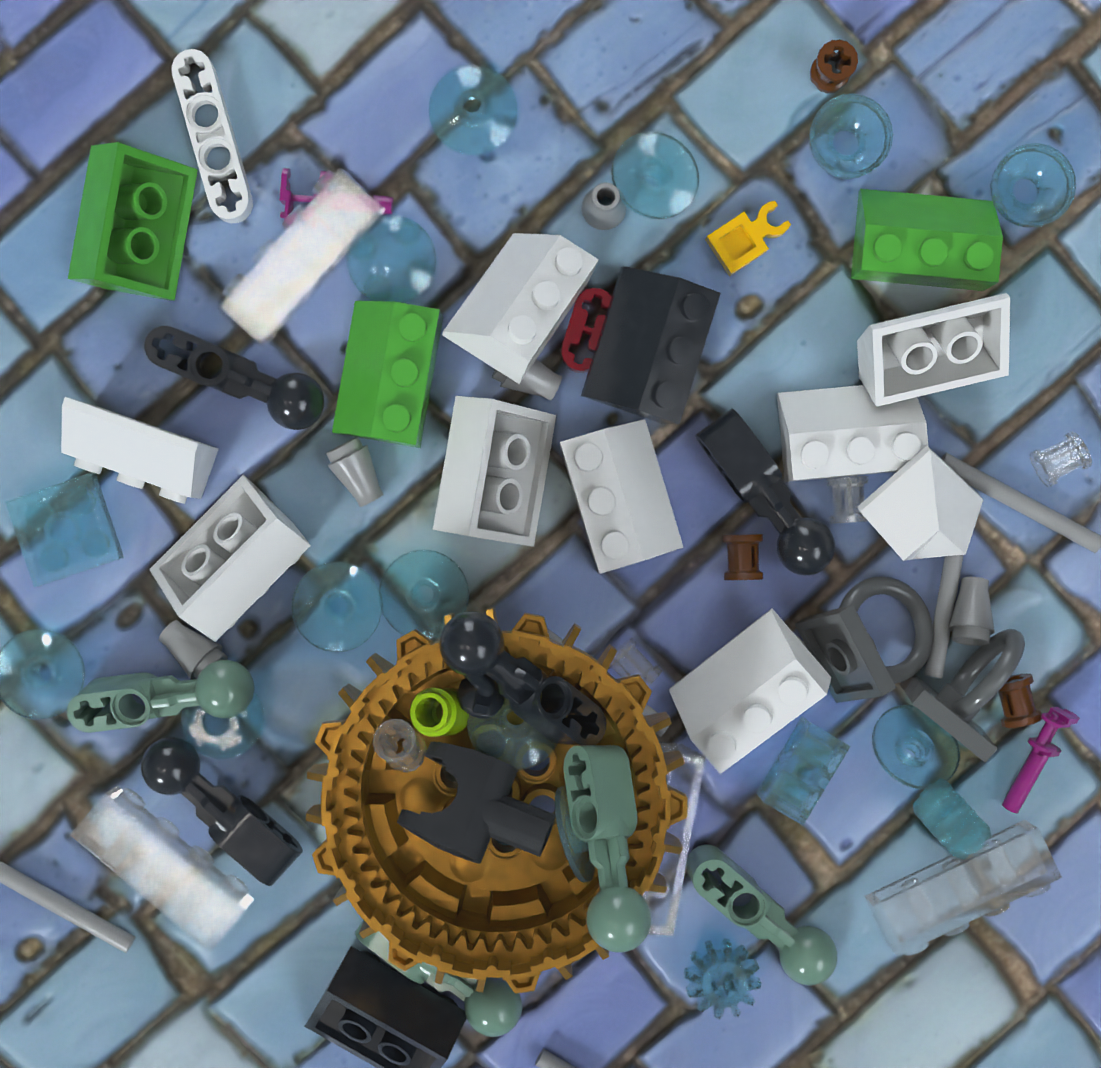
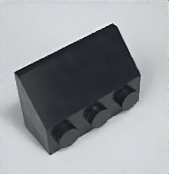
M626 266L621 267L581 396L661 424H680L721 293L679 277Z
M351 946L304 1027L376 1068H441L448 1060L467 1018L465 1011L459 1008L453 999L444 995H436L402 973H398L382 964L374 954L368 951H359Z

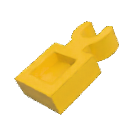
M776 201L764 204L754 221L751 222L744 211L706 236L705 241L729 277L769 250L763 240L765 237L771 239L778 238L789 229L791 224L788 220L777 227L771 226L767 222V214L774 211L778 206Z

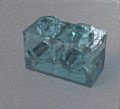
M801 717L757 790V795L767 805L804 825L851 746L806 718Z

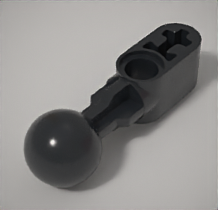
M159 326L153 329L145 339V353L148 359L155 365L235 398L242 399L250 396L267 404L268 411L273 420L284 428L291 430L308 428L320 418L325 403L323 391L320 385L306 374L288 373L276 379L260 372L254 361L170 326ZM173 335V344L187 351H192L193 343L197 344V347L192 351L189 359L168 354L165 359L163 358L165 350L159 347L160 341L162 339L170 340ZM211 352L218 354L223 362L222 372L213 379L206 377L200 369L201 359ZM188 361V369H185L183 366Z
M731 408L695 435L702 449L736 495L745 504L748 502L758 517L768 518L778 531L777 554L781 563L789 571L798 575L809 576L823 571L830 564L835 553V540L831 531L825 524L816 519L800 517L790 503L791 492L781 480L782 473L742 417Z
M470 611L458 614L448 621L441 632L439 647L442 658L449 668L464 676H479L486 673L498 683L499 693L509 700L513 712L553 743L573 746L597 745L602 740L606 731V717L603 710L564 678L549 676L525 657L514 658L504 650L503 633L499 625L491 617L480 612Z
M166 737L151 744L145 751L141 761V773L147 786L162 795H177L181 793L195 805L196 816L209 827L208 833L213 841L258 881L267 886H272L303 852L299 842L252 800L243 795L237 797L224 785L214 786L199 773V755L188 741L177 737Z

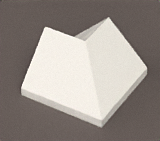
M925 446L857 508L901 559L905 561L965 555L983 499L928 446Z

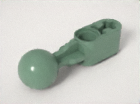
M232 660L215 661L207 665L200 672L197 679L180 681L172 675L157 677L146 672L102 677L90 681L70 700L67 706V716L70 723L76 729L88 733L138 727L143 725L148 719L179 715L183 708L200 706L213 717L231 718L241 714L248 708L254 696L255 686L250 672L242 664ZM132 694L138 695L145 705L137 703L133 699Z
M617 745L573 746L568 750L563 765L570 821L575 835L588 844L590 862L597 868L600 892L594 896L587 910V928L593 940L602 948L617 953L627 952L638 947L646 939L651 927V912L648 903L640 893L628 887L625 868L630 858L627 838L634 833L637 825V809L629 759L624 749Z
M701 845L691 851L686 861V868L696 891L735 925L747 929L757 939H769L780 949L779 955L782 968L792 980L803 985H817L832 975L837 965V949L833 940L826 932L812 926L796 928L785 918L784 908L763 891L754 878L717 847ZM706 868H708L710 871H715L717 869L721 879L723 880L721 885L712 874H710L709 872H705L702 874V872ZM744 893L753 894L752 899L746 905H733L734 900L739 895Z
M364 920L356 929L355 935L363 945L407 978L420 984L425 981L439 992L450 991L465 1002L466 1018L470 1026L478 1033L489 1037H497L508 1033L518 1023L522 1013L521 996L519 993L515 994L503 978L486 977L483 993L476 991L478 979L463 978L445 973L442 984L435 983L437 967L422 962V964L417 963L410 969L403 971L388 961V939L379 931L363 939L359 935V931Z

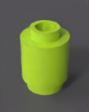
M427 688L416 695L410 708V717L414 727L421 734L429 737L455 735L467 726L470 715L461 708L457 700V689Z

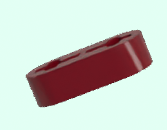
M601 288L586 289L578 296L564 337L561 352L563 363L568 369L576 373L588 372L592 358H585L582 364H577L574 362L575 354L569 352L568 349L570 346H578L582 334L585 333L591 335L588 350L593 353L595 352L606 316L598 315L594 327H587L585 324L588 318V311L582 309V305L584 303L591 304L594 298H599L602 300L601 308L608 310L612 297Z

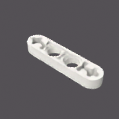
M195 49L184 50L173 60L172 76L207 199L212 211L220 219L231 224L240 223L251 214L253 199L217 72L210 59L202 51ZM192 63H196L200 69H205L198 74L201 87L205 91L203 93H197L194 83L188 76H184L190 72L189 65ZM204 104L214 105L218 109V118L209 127L199 126L195 122V113ZM216 147L227 148L230 152V162L221 170L211 169L207 164L209 152ZM237 174V179H230ZM228 180L232 192L237 197H242V200L236 202L235 211L230 212L225 206H220V203L226 201L227 196L224 186L220 182L213 185V181Z

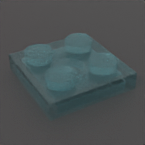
M88 473L5 502L34 587H40L124 558L96 473Z

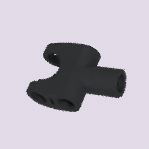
M431 742L425 756L445 766L446 771L454 775L458 783L456 797L451 805L439 812L428 813L421 811L420 814L402 809L397 823L438 849L478 864L481 863L491 838L540 857L550 836L556 815L508 796L518 770L506 762L473 749L442 742Z

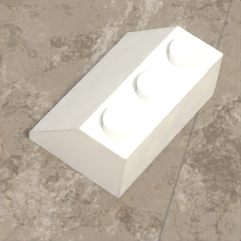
M513 233L444 329L442 335L520 384L576 302L578 296L588 284L599 259L561 235Z
M1004 293L869 325L857 340L859 378L875 406L1008 376L1010 296Z
M864 385L777 393L785 482L897 472L925 446H928L927 424L917 397L876 407Z
M456 396L433 530L534 547L556 415L495 399Z
M68 397L64 398L62 404L61 453L75 457L74 466L97 474L101 473L103 467L118 472L116 481L143 489L145 482L161 487L159 496L185 504L187 497L202 498L218 448L89 403Z
M645 419L605 428L560 442L561 452L599 574L683 548Z
M242 475L149 570L178 617L216 642L228 629L235 625L237 620L259 597L269 590L270 586L291 565L300 559L301 555L311 545L295 524L245 475Z
M771 608L670 687L669 692L690 740L721 774L825 697L828 693L832 677Z

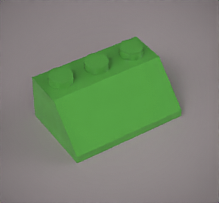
M119 142L91 145L68 279L107 290L175 301L198 169Z
M860 189L858 193L851 279L984 291L999 283L1003 241L994 201Z
M355 301L332 433L421 448L443 323V315L440 309L395 301Z

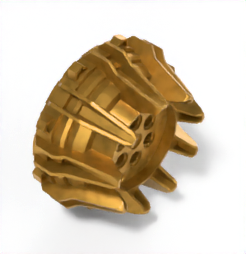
M495 607L487 608L486 615L498 624ZM449 613L444 616L445 625L455 617V613ZM524 613L512 631H502L504 650L514 658L525 657L549 676L564 678L603 710L606 717V731L602 740L597 745H617L626 752L630 764L637 809L636 829L627 838L630 856L625 865L628 887L636 890L642 896L645 891L665 894L668 886L665 877L658 873L664 852L681 854L683 849L680 839L668 833L667 829L671 825L686 819L688 810V797L686 794L669 786L665 776L685 764L683 756L679 750L663 753L655 732L672 724L667 712L643 716V710L652 691L639 674L616 680L607 672L617 653L615 647L609 644L599 659L596 660L585 651L573 646L581 631L579 625L574 623L560 643L549 638L544 616ZM414 629L396 640L397 664L395 666L377 653H374L367 659L366 663L377 677L363 692L349 683L344 686L338 694L350 708V715L345 720L323 722L318 732L315 743L327 755L329 763L314 764L307 771V779L322 782L321 804L313 805L306 813V821L325 826L327 839L312 853L317 872L319 874L334 875L337 879L340 878L343 886L338 890L332 901L338 906L349 900L364 920L359 935L364 939L379 931L389 940L388 961L403 971L410 969L417 963L422 964V962L437 967L435 983L442 984L445 973L463 978L478 979L476 991L482 993L486 977L503 978L515 994L535 991L541 972L554 967L567 980L573 977L572 963L590 952L596 950L602 960L609 957V951L599 946L593 940L587 928V910L594 896L600 892L597 868L590 862L588 844L575 835L570 821L563 765L565 756L573 745L556 744L547 739L513 712L509 700L505 697L501 710L495 716L483 719L470 715L467 726L455 735L429 737L421 734L414 727L410 717L411 704L416 695L427 688L458 689L460 682L466 677L453 671L444 662L440 653V641L433 642V640L417 629ZM496 731L504 737L506 745L498 753H488L481 747L479 737L484 732ZM431 742H442L473 749L516 768L518 772L512 784L513 791L509 795L512 798L530 804L535 797L546 795L555 801L556 808L553 814L556 815V818L540 857L511 845H502L494 838H491L483 859L478 864L438 849L397 823L402 809L420 814L421 811L428 813L439 812L451 805L456 797L458 783L448 780L443 773V766L425 756ZM532 748H539L548 754L550 760L545 768L531 770L525 766L523 755Z

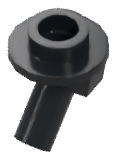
M486 673L479 676H465L466 678L460 682L457 689V700L461 708L467 714L476 718L487 719L495 716L501 710L504 703V696L499 693L498 683Z

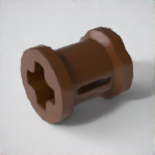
M840 39L831 40L823 45L810 69V80L819 91L836 93L847 84L858 64V54L855 48L847 41ZM830 60L834 61L835 69L840 70V72L833 73L832 65L827 62Z
M763 534L722 535V542L727 544L728 571L724 573V580L763 579V572L759 570V543L763 541Z
M1032 674L1011 675L1004 686L998 691L1004 717L1001 719L1002 727H1023L1042 720V712L1036 710L1030 684L1034 682Z

